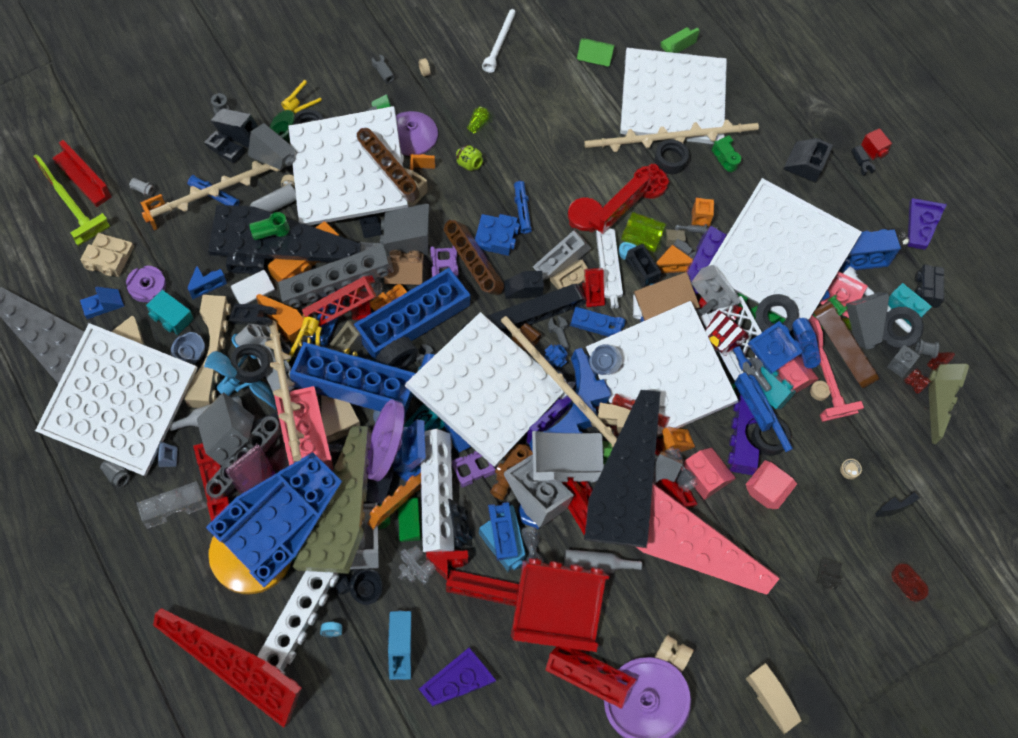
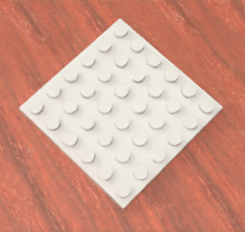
M627 48L620 134L626 135L629 129H632L636 136L657 134L662 126L667 132L686 131L691 129L694 122H697L701 129L722 127L725 121L726 59ZM717 134L715 141L724 138V134ZM707 135L687 137L684 140L714 144L715 142L711 141Z
M394 106L289 126L290 143L295 149L293 171L300 223L309 226L320 224L324 221L331 222L408 208V201L404 199L366 154L356 137L359 129L369 128L403 167ZM402 175L397 176L395 179H400Z
M762 178L709 266L715 265L736 292L757 304L773 294L788 296L798 307V318L803 317L809 320L859 238L861 231ZM776 305L769 309L786 319L787 313L782 306Z
M691 301L586 347L591 356L597 346L609 344L615 346L622 356L621 366L615 373L610 375L598 374L599 379H604L606 385L610 388V404L631 410L641 389L661 392L657 437L663 435L661 430L666 427L680 428L738 403L733 388Z
M481 312L405 385L406 388L494 467L529 430V427L564 393L549 374L545 373L535 360Z
M89 323L35 431L133 472L147 476L159 451V444L163 442L197 367Z

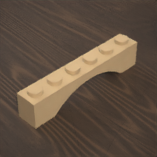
M202 296L200 314L210 334L207 357L211 352H221V349L225 348V338L223 337L224 332L228 330L226 318L231 312V305L228 304L226 296ZM205 361L194 375L186 391L185 401L188 407L200 408L212 404L217 399L215 386L219 384L220 374L213 369L204 367Z

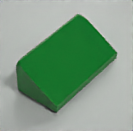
M418 498L408 499L398 508L400 542L420 541Z

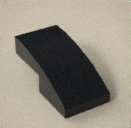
M217 131L204 142L208 148L233 164L245 153L242 146L231 142L228 136Z
M914 492L901 503L894 497L882 506L875 515L876 517H885L897 514L912 506L920 497Z

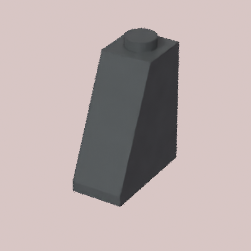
M265 123L251 131L248 156L279 170L290 166L294 162L295 149Z
M877 292L846 303L853 336L858 345L864 347V349H872L875 347V344L882 342L889 300L888 293Z

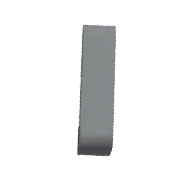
M248 324L235 336V341L239 346L255 344L264 349L269 359L265 375L272 391L280 389L278 372L270 366L271 362H276L274 349L265 346V342L271 340L270 327ZM286 360L284 361L286 376L290 379L291 367ZM289 387V392L292 391L295 387Z

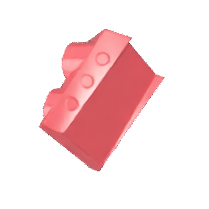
M765 460L745 485L749 495L766 508L779 509L797 483L772 462Z

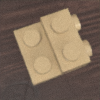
M98 233L93 244H88L80 260L84 268L89 271L96 270L107 276L119 277L134 245L132 242Z

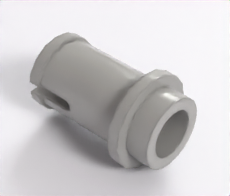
M133 178L130 181V188L143 193L144 196H151L154 193L155 187L152 183H146L137 178Z

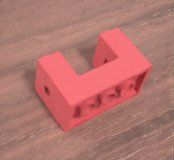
M315 387L290 391L291 401L301 407L299 410L293 411L296 429L304 434V438L299 439L301 457L303 458L313 452L333 472L334 469ZM274 395L278 415L285 413L282 398ZM279 418L290 466L296 461L293 460L291 447L289 446L287 423Z

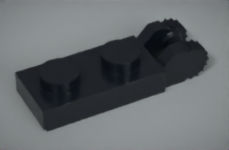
M234 304L229 322L232 324H262L270 326L273 320L263 317L264 313L275 315L277 309L261 304Z

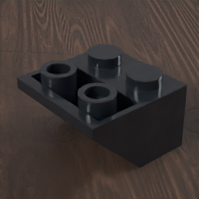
M818 138L797 141L783 169L816 183L833 145Z

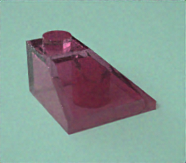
M257 444L227 468L225 472L238 492L243 494L270 478L273 468L261 447Z

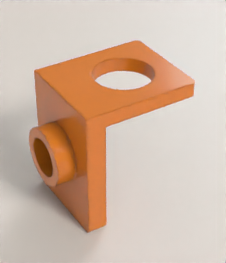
M411 154L410 170L414 171V168L435 169V156Z
M161 194L140 202L144 210L141 214L145 222H150L154 230H157V226L150 214V210L165 205ZM160 201L157 205L150 206L152 202Z

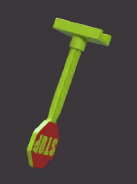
M38 155L33 156L45 177L79 220L80 227L70 232L78 246L95 237L98 233L110 228L107 218L103 213L92 220L85 217L62 185L54 179L42 159Z

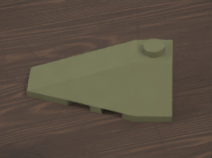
M941 364L936 370H932L928 377L930 381L928 390L933 444H937L943 438L951 414L948 412L952 410L958 398L954 396L964 384L969 368L968 364Z

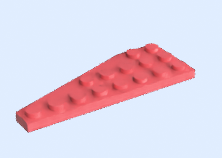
M655 484L652 485L647 548H636L643 553L766 595L779 580L776 574Z

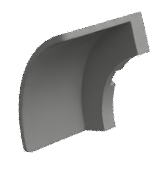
M532 432L534 481L568 482V478H574V481L594 482L598 480L604 467L603 436L601 433L566 434Z

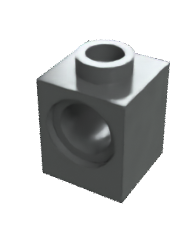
M903 345L887 367L903 378L920 355L906 345Z

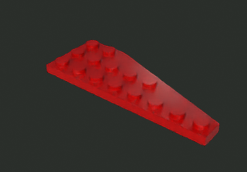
M162 608L155 613L153 626L285 728L291 720L301 691V687H299L296 681L286 677L278 667L272 666L267 661Z

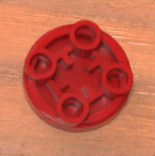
M650 164L649 166L641 167L634 173L633 178L636 177L638 180H641L645 175L650 177L648 191L642 197L654 199L665 193L669 180L666 174L659 169L658 165Z
M583 197L574 200L568 208L569 225L581 231L595 232L596 229L589 225V220L602 209V206L592 198Z

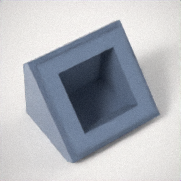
M160 442L159 467H175L177 465V447Z

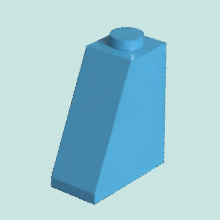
M512 505L509 507L518 558L500 560V563L507 572L520 568L525 558L516 513ZM498 514L497 518L504 517V514ZM488 521L479 528V535L496 556L491 522Z
M411 611L390 612L388 645L389 680L411 679Z

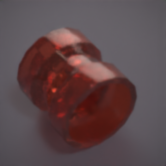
M916 368L903 382L911 385L913 391L919 394L927 387L931 380L928 377L922 376L921 371Z

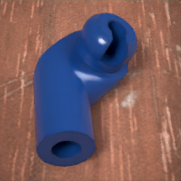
M520 504L518 514L521 522L539 530V527L526 515Z

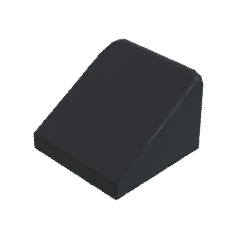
M377 215L359 219L364 238L381 235Z

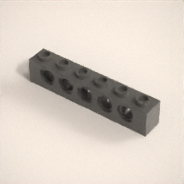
M380 245L279 281L278 284L282 302L291 308H298L302 304L314 302L321 297L328 296L364 276L372 275L374 279L385 277L389 273L394 272L389 251L384 245Z

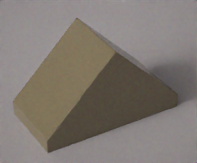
M347 321L327 348L342 353L350 348V355L363 347L361 334L351 321Z

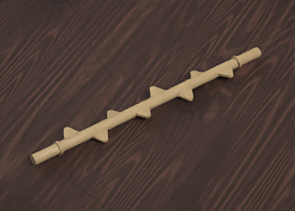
M725 120L722 127L701 129L698 123L694 122L690 130L667 132L662 126L657 134L636 136L632 129H629L626 137L585 141V148L610 146L614 152H617L620 144L642 142L646 148H650L652 141L675 139L683 143L687 137L706 135L711 141H715L717 134L758 130L759 126L758 123L732 125L729 120Z
M253 161L251 170L231 178L222 176L221 182L202 190L191 186L190 195L170 203L167 202L163 206L150 210V214L153 218L165 212H171L175 208L186 212L188 211V203L207 195L217 197L219 190L239 182L249 186L251 177L271 169L275 171L280 170L268 164L262 165Z
M507 316L503 317L501 322L512 333V336L524 346L541 365L545 373L550 375L586 415L591 425L596 427L613 447L617 438L612 434L611 428L603 424L566 383L563 375L556 372L521 333V330Z
M273 320L272 325L269 326L271 340L265 342V346L274 349L276 362H271L270 366L277 370L280 389L274 390L273 395L283 400L285 413H280L279 418L287 423L289 446L291 447L293 460L297 462L302 459L299 439L304 438V434L296 429L293 411L299 410L301 407L292 402L290 398L289 387L294 386V382L286 376L284 361L291 359V356L282 352L277 322Z

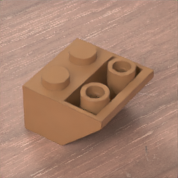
M391 250L389 253L394 272L384 277V284H422L424 253L415 250L409 251V253Z

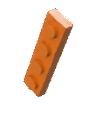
M421 473L416 477L414 475L411 476L405 486H399L393 496H387L380 507L377 505L369 514L371 518L367 523L372 529L376 528L421 489Z

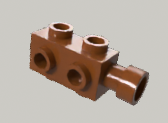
M517 443L505 455L507 459L504 464L500 463L495 471L498 483L494 484L490 490V493L495 498L504 500L508 493V488H511L504 476V472L533 455L531 448L527 445Z

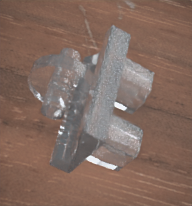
M417 546L408 551L403 549L400 552L402 555L400 558L408 568L403 563L398 567L402 571L399 578L402 581L408 578L412 583L416 580L413 575L414 573L423 585L427 584L429 577L435 571V566L429 560L421 566L416 562L423 556V553Z

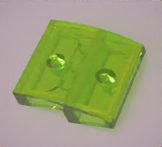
M632 212L621 240L637 246L644 244L646 249L655 252L666 224Z

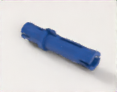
M192 175L188 180L189 186H194L200 190L212 186V183L209 181L205 182L195 175ZM219 190L217 197L208 195L224 205L239 206L240 203L238 199Z
M518 181L514 183L516 195L514 201L517 204L520 231L523 234H527L532 231L528 209L529 197L526 195L525 182Z

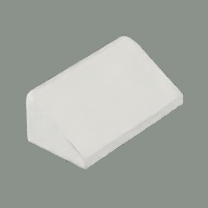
M265 270L231 286L232 292L239 304H248L256 300V295L261 294L264 296L275 290Z

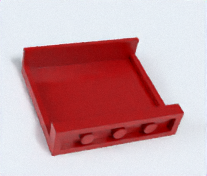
M529 558V561L523 560L511 630L512 639L515 641L597 652L598 643L595 640L605 580L609 579V576L603 572V569L591 567V570H584L583 566L576 564L564 567L562 566L563 563L550 561V564L541 563L542 560Z

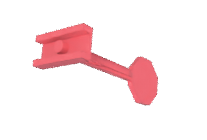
M811 315L809 322L816 335L821 358L820 365L834 406L833 408L825 409L820 414L821 420L825 422L858 414V410L864 409L862 401L845 404L843 397L840 395L827 356L822 348L823 332L819 320Z

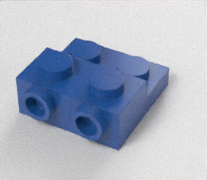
M482 214L475 241L481 250L509 256L510 249L514 250L516 243L514 234H518L520 224L517 223L516 217L500 214L498 218Z
M780 321L747 343L770 375L803 352L799 342L791 337L789 329L782 325Z
M416 420L409 427L403 428L402 444L392 463L394 471L409 473L426 459L423 420Z

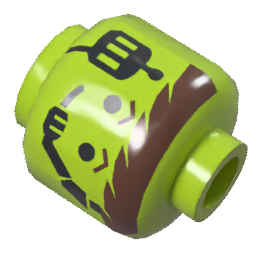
M465 145L457 151V163L466 170L474 171L482 165V153L478 149Z

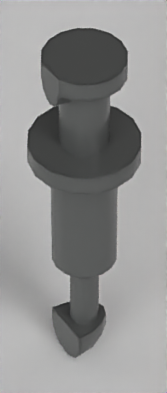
M704 224V226H675V230L687 229L688 232L703 234L708 229L707 224Z

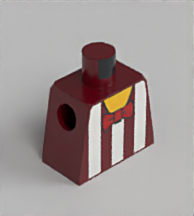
M720 310L717 311L705 330L714 351L718 350L723 356H727L734 348L749 338L748 334Z

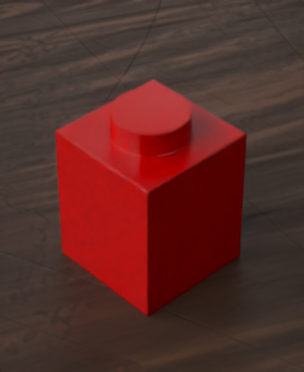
M879 128L867 134L861 145L871 159L874 160L878 157L883 158L886 156L892 143Z

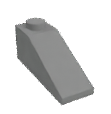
M573 230L538 261L533 268L536 271H542L543 280L545 281L576 262L591 248L581 235Z

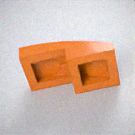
M397 284L386 294L382 292L371 301V307L374 311H377L407 293V291L401 284Z

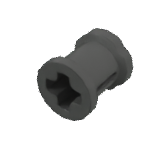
M218 93L212 96L211 103L214 106L213 111L215 115L221 108L229 110V106L226 104L227 98L224 94Z
M920 339L916 343L915 352L918 355L924 354L935 359L939 352V342L930 343Z

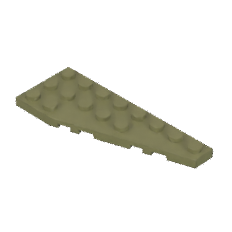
M368 426L351 427L333 470V473L342 483L301 547L293 566L297 571L349 573L364 531L362 528V520L365 519L363 503L366 502L368 482L366 467H369L367 455L371 446L372 430Z

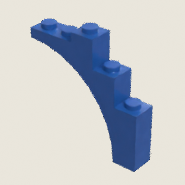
M576 349L571 357L576 378L575 393L597 416V411L594 407L600 406V403H607L611 396V391L604 379L597 381L596 374L591 369L589 358L583 349ZM573 402L569 413L558 424L544 432L582 434V429L592 427L586 415ZM531 439L529 445L533 452V442Z

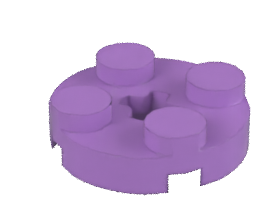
M144 266L145 268L134 269L128 275L126 285L133 299L149 303L161 290L165 291L166 280L161 271L156 267ZM148 281H150V282H149V283H150L149 286L144 287V286L142 285L143 282H144V283H147Z

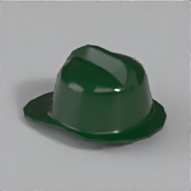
M284 110L275 116L271 122L270 129L289 144V126L293 125L295 116L291 110Z

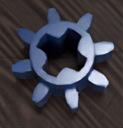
M551 344L545 349L546 356L544 358L552 367L559 366L561 368L567 362L566 356L568 353L561 345L553 346Z

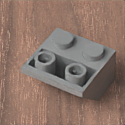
M715 265L701 268L691 282L707 303L711 299L717 301L716 306L712 310L740 303L736 291Z

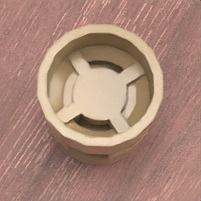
M667 635L655 658L670 663L682 673L693 653V649L684 644L678 645L677 640Z

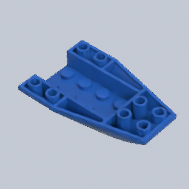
M312 452L300 461L293 463L236 497L206 528L219 542L229 548L250 570L249 573L265 588L297 556L342 481Z

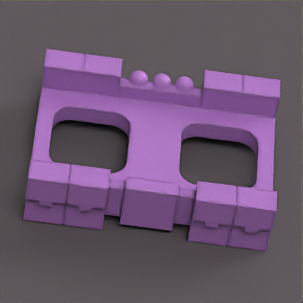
M430 247L433 261L432 277L439 274V268L448 267L458 278L457 251L455 247L440 249ZM438 252H449L450 259L439 260Z
M477 451L467 455V457L464 456V458L460 457L451 461V466L462 488L473 484V480H478L483 476L485 479L495 474V468L489 462V467L482 470L478 469L475 460L483 456ZM466 464L471 474L461 477L457 468Z

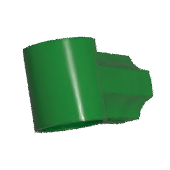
M280 212L273 213L269 219L249 225L254 240L272 235L282 237L290 231L285 215Z

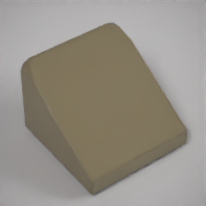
M666 229V246L671 247L677 239L686 242L684 230Z

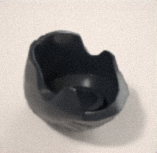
M365 568L353 574L350 579L349 589L354 600L360 604L369 605L375 603L380 598L383 587L381 576L376 570Z

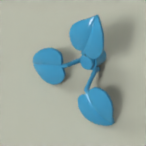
M238 334L232 336V343L236 348L239 347L235 341V336ZM213 351L208 355L204 367L213 369L225 376L217 385V389L221 394L224 392L230 396L234 390L239 392L242 388L250 385L251 391L276 410L275 397L268 384L259 380L258 382L244 383L239 386L240 381L235 378L237 371L231 365L230 359L218 351ZM244 355L242 357V359L238 363L239 368L246 360L248 355ZM249 355L253 359H257V357Z

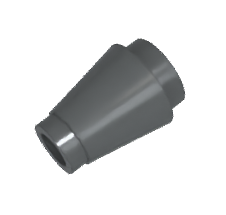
M107 460L101 464L100 469L112 486L121 488L129 482L130 476L127 470Z

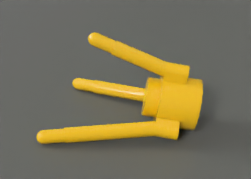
M304 80L281 105L284 110H291L296 114L305 108L317 104L322 99L318 98L298 107L300 102L295 96L307 84V81Z
M304 317L301 330L289 353L291 358L303 335L312 337L313 334H316L315 345L320 346L322 328L318 327L319 321L317 319Z

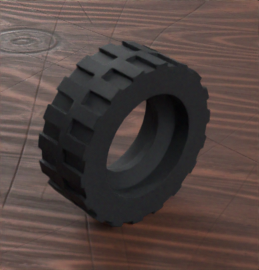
M773 294L764 298L758 304L755 313L759 328L764 332L774 325L768 319V311L771 307L778 305L786 310L787 317L782 325H785L790 332L793 329V322L799 317L798 307L795 302L783 294Z
M908 307L890 309L886 313L883 339L889 345L897 348H902L903 345L910 347L916 344L924 332L922 318L916 311ZM899 318H905L911 323V331L904 337L897 336L892 330L894 321Z
M408 337L398 338L380 351L375 362L405 370L417 358L419 351Z

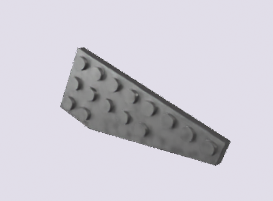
M1 287L0 317L59 384L84 331Z

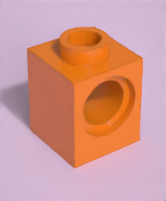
M696 198L692 208V225L704 226V224H707V226H710L714 215V200Z

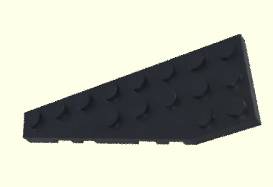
M216 205L208 253L211 256L335 262L360 253L361 244L288 218L286 219L290 231L287 235L282 237L272 235L254 240L249 225L269 219L273 213L254 206Z
M640 390L589 497L584 541L647 548L661 392Z

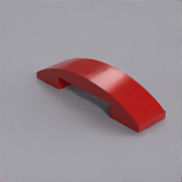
M201 443L193 447L212 522L230 503L228 496L215 499L206 492V485L219 471L221 466L205 453L204 445ZM221 485L215 486V495L221 492Z

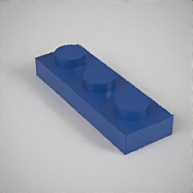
M746 372L739 374L735 381L737 389L762 432L769 430L774 422L773 414L764 405L763 397L757 393L753 380L748 377Z

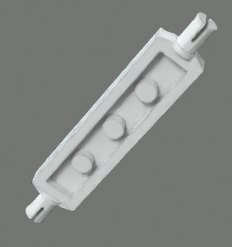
M608 229L604 234L596 231L599 265L604 270V298H610L611 308L614 309L615 306L616 309L619 307L617 298L622 297L623 291L615 231Z

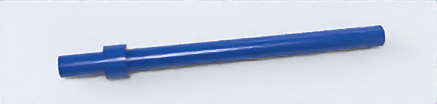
M740 346L733 349L739 361L738 365L741 371H743V363L746 361L750 367L752 366L749 359H746ZM748 375L753 380L757 393L763 397L767 410L773 414L774 422L772 427L785 452L793 450L759 382L754 376Z

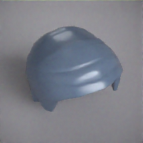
M194 332L179 336L171 347V355L190 364L197 363L205 353V344L202 337Z
M609 344L597 346L590 356L591 369L600 375L615 373L620 368L622 362L619 350Z

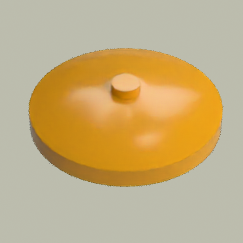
M213 536L209 547V563L215 577L223 586L240 594H257L271 589L285 577L292 563L291 561L264 588L249 573L250 570L225 544L219 542L215 536Z

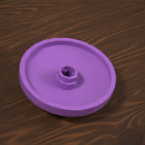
M395 400L388 401L376 420L371 434L370 450H368L367 455L369 460V467H366L368 479L375 481L383 479L401 447L404 428V407L401 402Z
M639 658L620 667L619 671L635 678L636 682L628 693L622 709L604 700L606 715L616 732L623 738H673L686 724L691 710L690 690L679 670L670 663L657 658ZM618 680V682L627 686L628 683Z

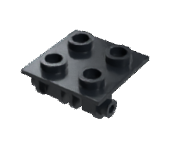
M448 499L455 548L463 547V543L471 547L473 534L468 526V510L452 499Z

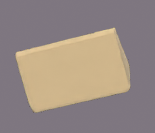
M583 259L577 260L549 279L557 289L572 284H579L584 280V269L588 268Z

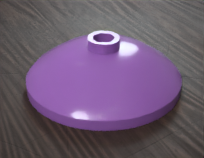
M408 111L396 115L402 155L425 154L434 147L438 138V130L435 122L429 116L416 111Z

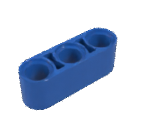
M798 318L793 322L792 328L795 340L799 342L803 351L800 354L801 360L806 368H815L821 362L815 332L807 318Z

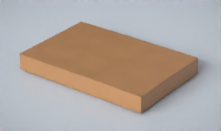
M687 272L634 291L644 321L689 301L692 302L694 309L699 308Z

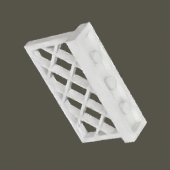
M742 296L739 297L743 306L741 315L732 313L735 306L732 305L700 316L706 328L718 310L729 318L731 316L740 318L738 322L739 327H741L743 319L751 320L750 331L743 329L749 336L746 343L741 344L745 346L743 350L744 355H746L749 347L747 343L750 341L751 336H758L762 333ZM733 351L727 356H723L720 353L733 379L736 381L738 375L743 373L738 365L739 361Z

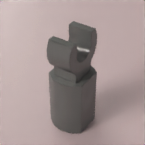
M379 55V62L372 58V66L377 68L386 84L393 82L395 76L387 63H385L383 55Z

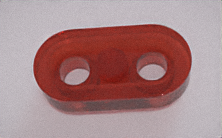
M899 564L892 570L891 576L893 581L910 600L920 602L928 596L927 585L909 565ZM899 573L904 575V579L900 578ZM913 589L918 591V595L913 593Z

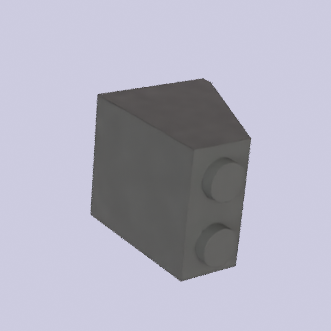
M429 204L385 212V220L381 219V230H384V235H380V245H384L389 252L391 250H400L401 253H409V251L415 250L428 255Z
M224 392L197 418L205 453L221 466L249 440L255 417Z

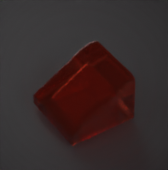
M938 353L935 359L932 358L927 365L932 370H936L939 365L948 364L954 358L955 353Z

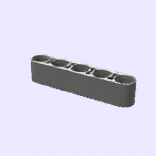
M268 416L259 423L250 434L249 440L225 462L208 482L206 492L209 496L221 499L230 494L281 435L280 421ZM276 423L275 430L269 432V424ZM262 438V444L259 447H255V440ZM248 453V454H249V459H248V461L245 462V463H242V462H241V457H242V455ZM231 469H235L234 477L228 479V472ZM221 485V492L215 495V486Z

